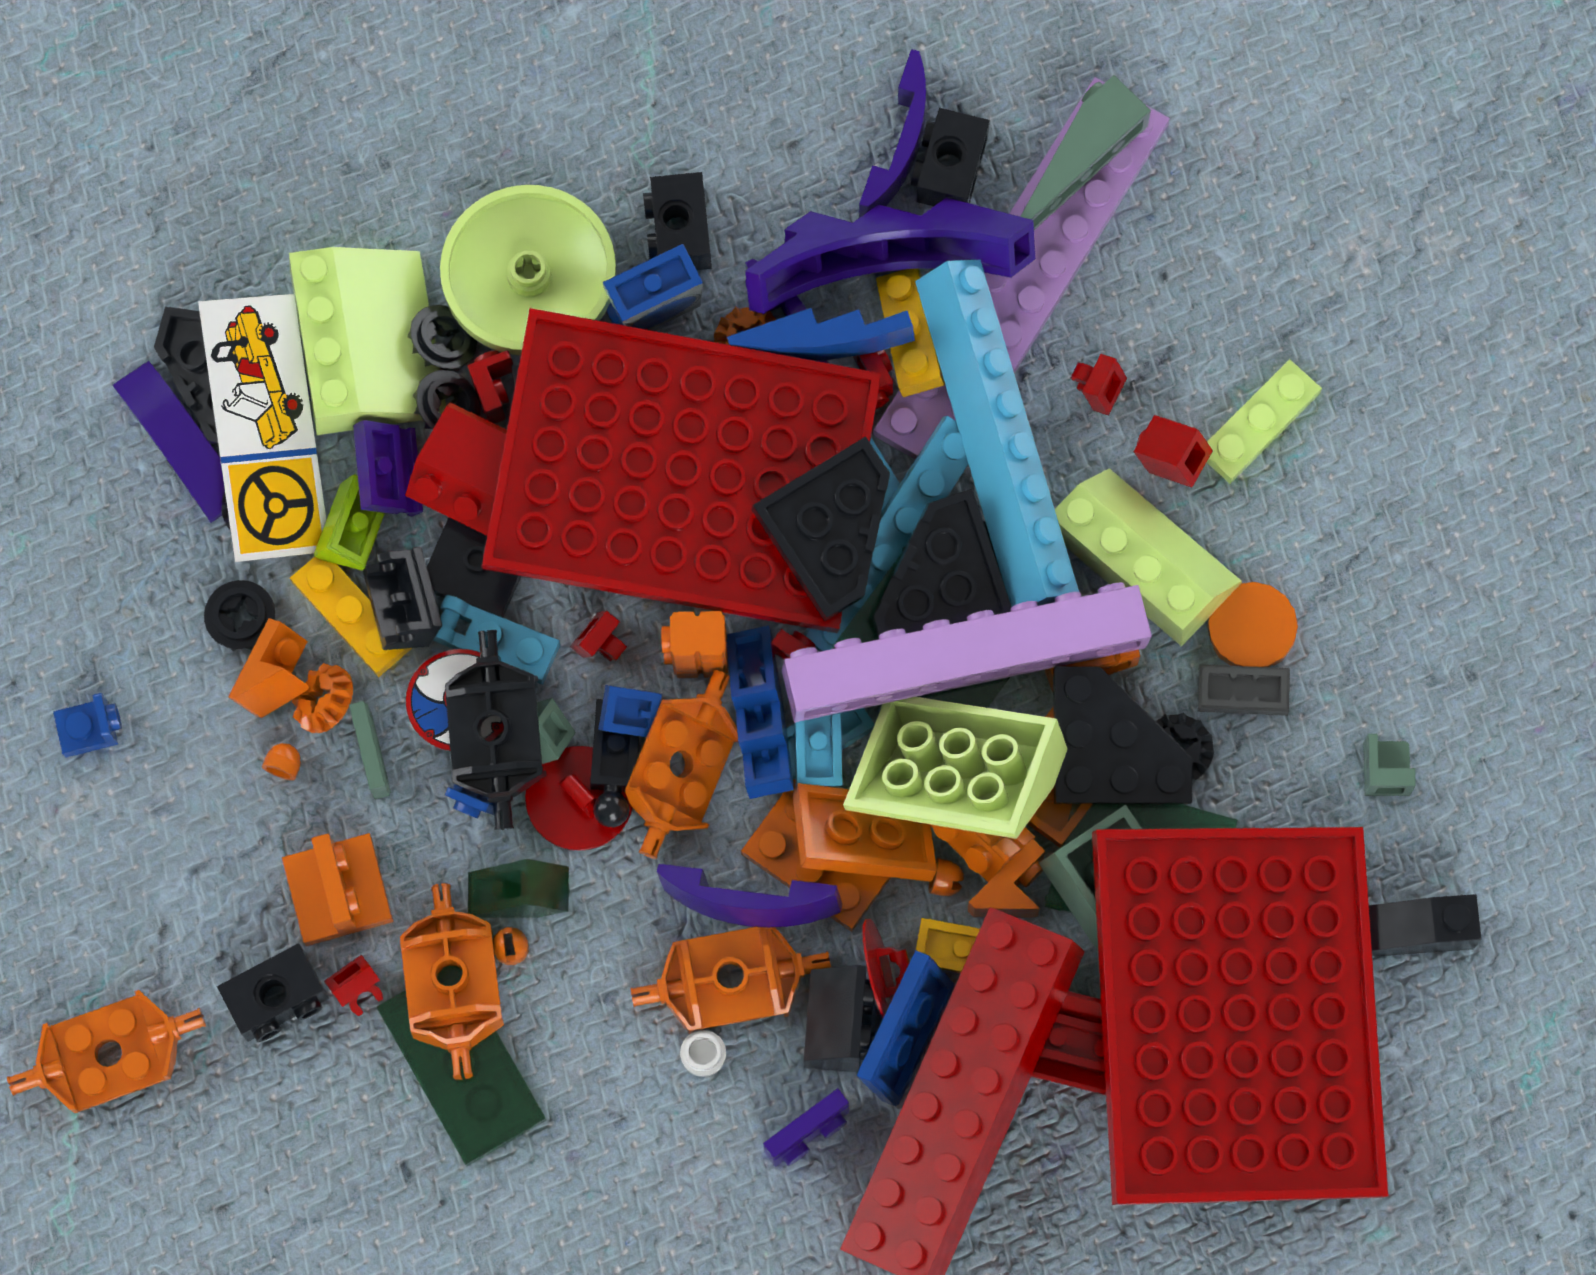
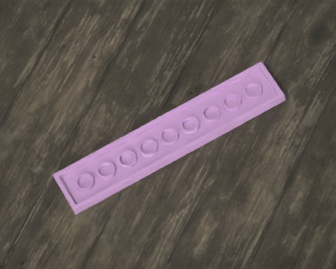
M1094 77L1093 81H1092L1091 84L1089 85V87H1088V89L1086 90V92H1087V91L1089 90V88L1092 87L1095 83L1101 82L1102 84H1104L1105 82H1103V81L1099 80L1098 78ZM1082 98L1009 214L1021 216L1078 113L1083 103ZM1147 106L1151 110L1148 127L1034 230L1036 259L1012 278L985 273L1014 373L1168 127L1169 117ZM946 385L907 397H903L898 390L873 430V436L916 459L943 416H949L956 421Z

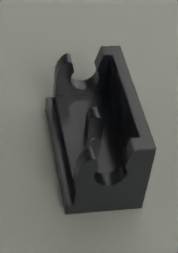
M413 547L412 550L387 551L377 554L378 564L367 565L363 570V575L383 650L429 647L442 627L422 548Z

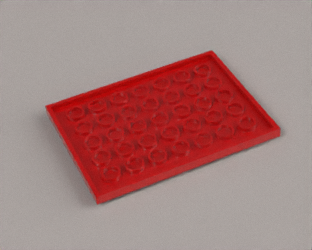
M530 308L482 569L838 633L842 612L827 621L823 620L751 508L753 504L862 438L866 437L870 442L881 373Z
M1363 827L1096 829L1093 831L1092 845L1112 1205L1388 1197Z

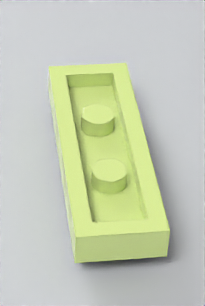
M1289 359L1207 441L1213 452L1206 463L1231 484L1321 393L1322 388Z

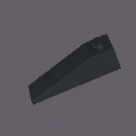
M1476 894L1430 897L1369 905L1372 957L1474 950L1482 940Z

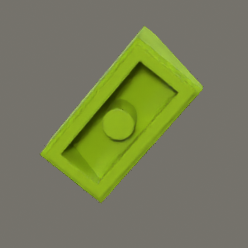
M353 474L339 485L314 556L323 561L362 571L367 564L385 513L361 510L358 475Z

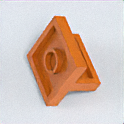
M329 833L311 838L313 849L282 857L305 946L394 922L370 833L335 843Z

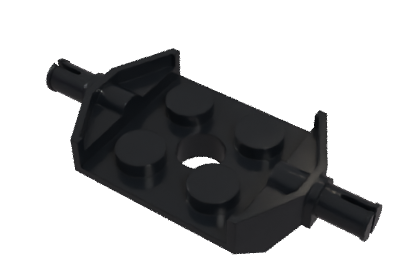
M497 630L479 631L480 658H476L477 663L457 673L445 684L453 784L487 797L488 802L493 803L494 830L514 829L511 807L513 797H516L547 776L546 771L542 767L535 686L538 677L501 661V657L498 655ZM490 716H498L504 725L501 737L495 741L485 740L481 733L482 723Z

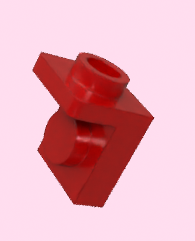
M497 350L485 352L476 357L474 363L467 365L488 421L494 424L506 420L502 405L509 403V399L499 377L512 373L513 361L508 350L500 353Z

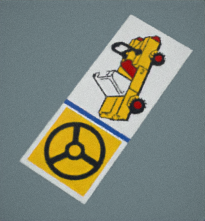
M294 294L198 301L235 562L313 554L326 522V513Z

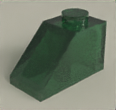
M524 859L468 872V914H473L479 918H539L568 912L570 893L569 866Z

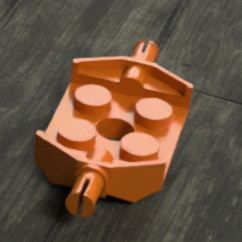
M712 671V676L704 694H697L696 698L662 700L625 788L630 806L645 820L644 826L649 828L641 849H639V853L645 854L644 856L657 859L664 838L670 831L708 829L710 825L702 822L732 746L734 742H738L737 726L725 707L721 706L722 696L730 680V676L725 675L724 672ZM677 751L682 754L685 761L684 770L679 776H675L670 769L671 757Z
M441 883L443 900H441L439 885L435 884L431 887L434 910H431L432 915L413 923L400 936L410 1032L413 1039L448 1050L452 1058L453 1079L463 1080L461 1062L465 1079L473 1077L469 1051H471L472 1047L504 1026V1020L501 1013L491 924L473 914L455 911L454 907H452L451 885ZM444 967H459L463 971L460 981L452 986L440 984L437 977Z
M751 927L673 942L666 959L662 977L657 979V984L632 987L630 990L634 1007L656 1002L666 1003L667 1007L687 1032L691 1034L696 1030L784 1014V1017H789L801 978L811 974L813 969L831 968L828 951L801 957V953L796 954L784 936L775 927ZM732 964L742 969L744 978L737 987L726 988L718 982V972L726 965Z
M140 990L135 991V996L51 1026L45 1023L42 1026L36 1065L33 1066V1069L7 1077V1082L11 1085L9 1086L11 1093L14 1096L37 1086L41 1089L47 1088L75 1114L169 1080L172 1077L176 1063L178 1040L182 1039L181 1034L206 1027L203 1013L200 1008H197V1010L177 1017H168ZM109 1042L118 1043L122 1049L120 1060L112 1066L101 1065L98 1061L100 1048Z

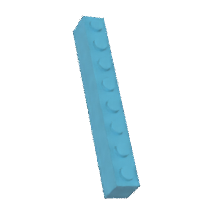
M981 260L946 261L916 280L915 283L958 430L962 434L963 447L1011 606L1027 601H1037L1038 606L1054 603L1056 597L1069 592H1079L982 263Z

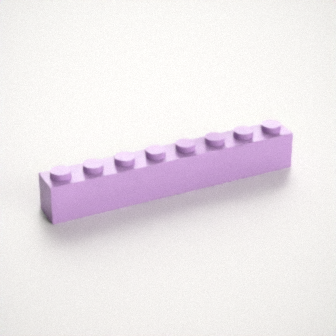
M1122 582L1112 583L1099 588V593L1083 597L1081 592H1069L1056 597L1054 603L1038 606L1037 601H1027L1012 606L1011 612L994 615L992 610H984L967 616V621L950 624L949 620L942 619L925 624L921 631L907 634L905 629H893L881 633L878 636V640L862 643L860 638H851L836 643L834 645L835 649L817 652L815 647L796 650L790 654V658L784 659L782 668L794 723L1050 669L1055 666H1064L1144 649L1152 635L1139 585L1125 587V584Z

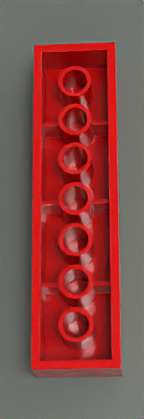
M992 907L989 908L840 1250L894 1275L946 1274L1085 953L1072 939Z

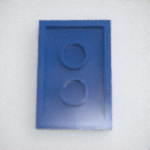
M916 950L856 1075L881 1101L895 1107L901 1101L954 988V983L929 955Z

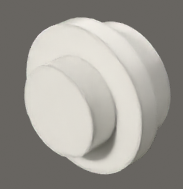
M699 1030L685 1038L681 1045L680 1057L684 1067L690 1073L706 1077L715 1074L722 1068L726 1060V1048L723 1040L717 1034L708 1030Z

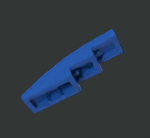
M812 308L727 337L729 345L813 361H826L870 354L915 341L914 329L908 311L865 325L859 309L817 323Z
M769 625L727 634L726 640L731 698L736 710L738 743L743 754L745 788L749 799L794 790L785 713L775 651L771 646L773 638Z

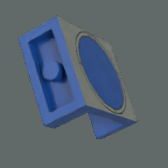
M684 244L604 281L603 288L611 301L606 313L611 323L652 330L700 307L703 282Z

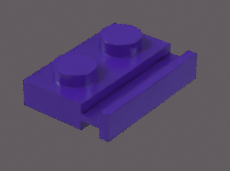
M362 420L354 424L361 510L396 515L406 513L410 517L422 513L423 504L405 496L414 464L418 457L415 428L402 429L399 425Z
M839 1088L763 1143L764 1153L775 1167L783 1161L787 1166L794 1164L810 1151L806 1145L820 1134L827 1139L847 1124L844 1116L849 1113V1102Z

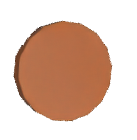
M1258 582L1241 583L1209 617L1207 629L1210 642L1214 646L1213 649L1216 654L1230 666L1271 667L1282 662L1293 648L1298 624L1295 609L1284 594L1273 586Z

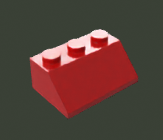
M450 402L445 407L416 458L405 496L484 535H488L507 429Z

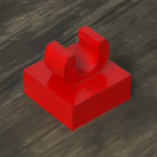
M1100 354L1094 367L1078 362L1070 377L1071 380L1079 382L1076 388L1084 394L1093 411L1108 416L1127 380L1117 359Z
M607 610L597 612L570 646L582 658L593 657L598 651L610 662L612 660L616 661L627 648L621 640L611 634L620 621Z
M362 955L324 981L343 1007L347 1004L357 1016L363 1014L361 1007L357 1003L359 995L363 992L372 993L378 1002L383 1000V994L375 984L380 979Z

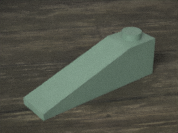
M1115 75L1104 84L1101 82L1095 83L1084 94L1082 98L1083 103L1021 214L1020 217L1033 220L1034 230L1148 127L1151 110Z

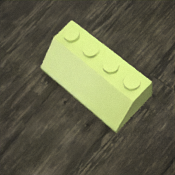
M1110 468L1078 484L1055 508L1066 548L1108 584L1122 582L1125 584V587L1139 585L1146 616L1181 647L1242 583L1236 575Z

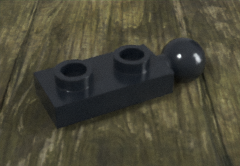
M596 699L590 790L604 791L595 800L593 813L601 825L617 827L623 824L629 815V803L621 793L625 792L638 759L639 736L599 730L603 699Z

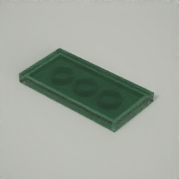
M447 966L439 972L437 980L442 985L452 986L460 981L463 972L457 966ZM406 990L377 1006L379 1013L466 1167L547 1121L496 1031L469 1051L473 1077L465 1079L461 1062L463 1080L453 1079L451 1053L448 1050L413 1039L410 1032Z

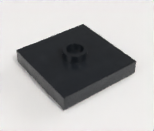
M448 517L427 565L433 593L445 598V595L457 597L469 605L504 618L521 576L482 569L487 535Z

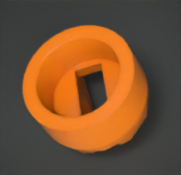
M280 743L268 751L262 768L274 776L293 781L299 772L301 757L294 746Z
M936 858L937 872L932 881L929 882V893L939 896H952L958 893L962 888L958 882L964 880L962 869L952 861Z
M506 927L499 930L493 937L494 955L501 963L516 965L526 958L529 952V942L526 935L520 929ZM507 934H512L515 955H506L504 936Z

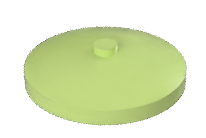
M541 185L507 187L492 192L472 204L452 226L445 240L440 261V278L447 305L458 324L483 345L500 352L508 350L512 355H521L530 308L600 321L611 302L603 288V282L616 276L617 273L611 238L604 224L594 211L571 194Z

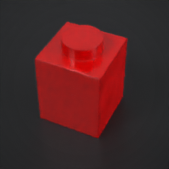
M1154 415L1148 427L1139 435L1137 446L1133 452L1148 473L1192 488L1213 450L1198 429Z

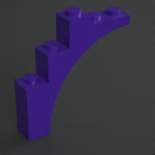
M947 197L923 215L878 204L854 222H849L810 211L784 229V244L745 270V285L748 294L749 310L764 314L792 297L842 279L885 271L935 269L946 261L981 260L984 273L1012 278L1036 259L1034 223L1031 219Z

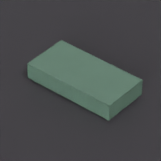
M365 701L349 704L369 789L375 800L390 796L391 789L372 712Z

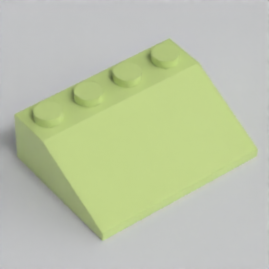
M328 247L289 253L291 282L295 296L316 435L354 430L353 425L362 420L387 424L423 420L420 414H414L417 402L413 395L418 389L419 381L428 374L440 370V368L434 365L425 367V360L418 353L412 354L413 343L407 337L413 318L419 311L429 306L420 251ZM435 337L431 341L433 344L435 343ZM445 399L441 401L442 403L439 407L440 414L443 413L446 407Z
M921 697L885 703L881 707L843 806L848 811L1017 839L1054 788L1068 748L1056 718Z

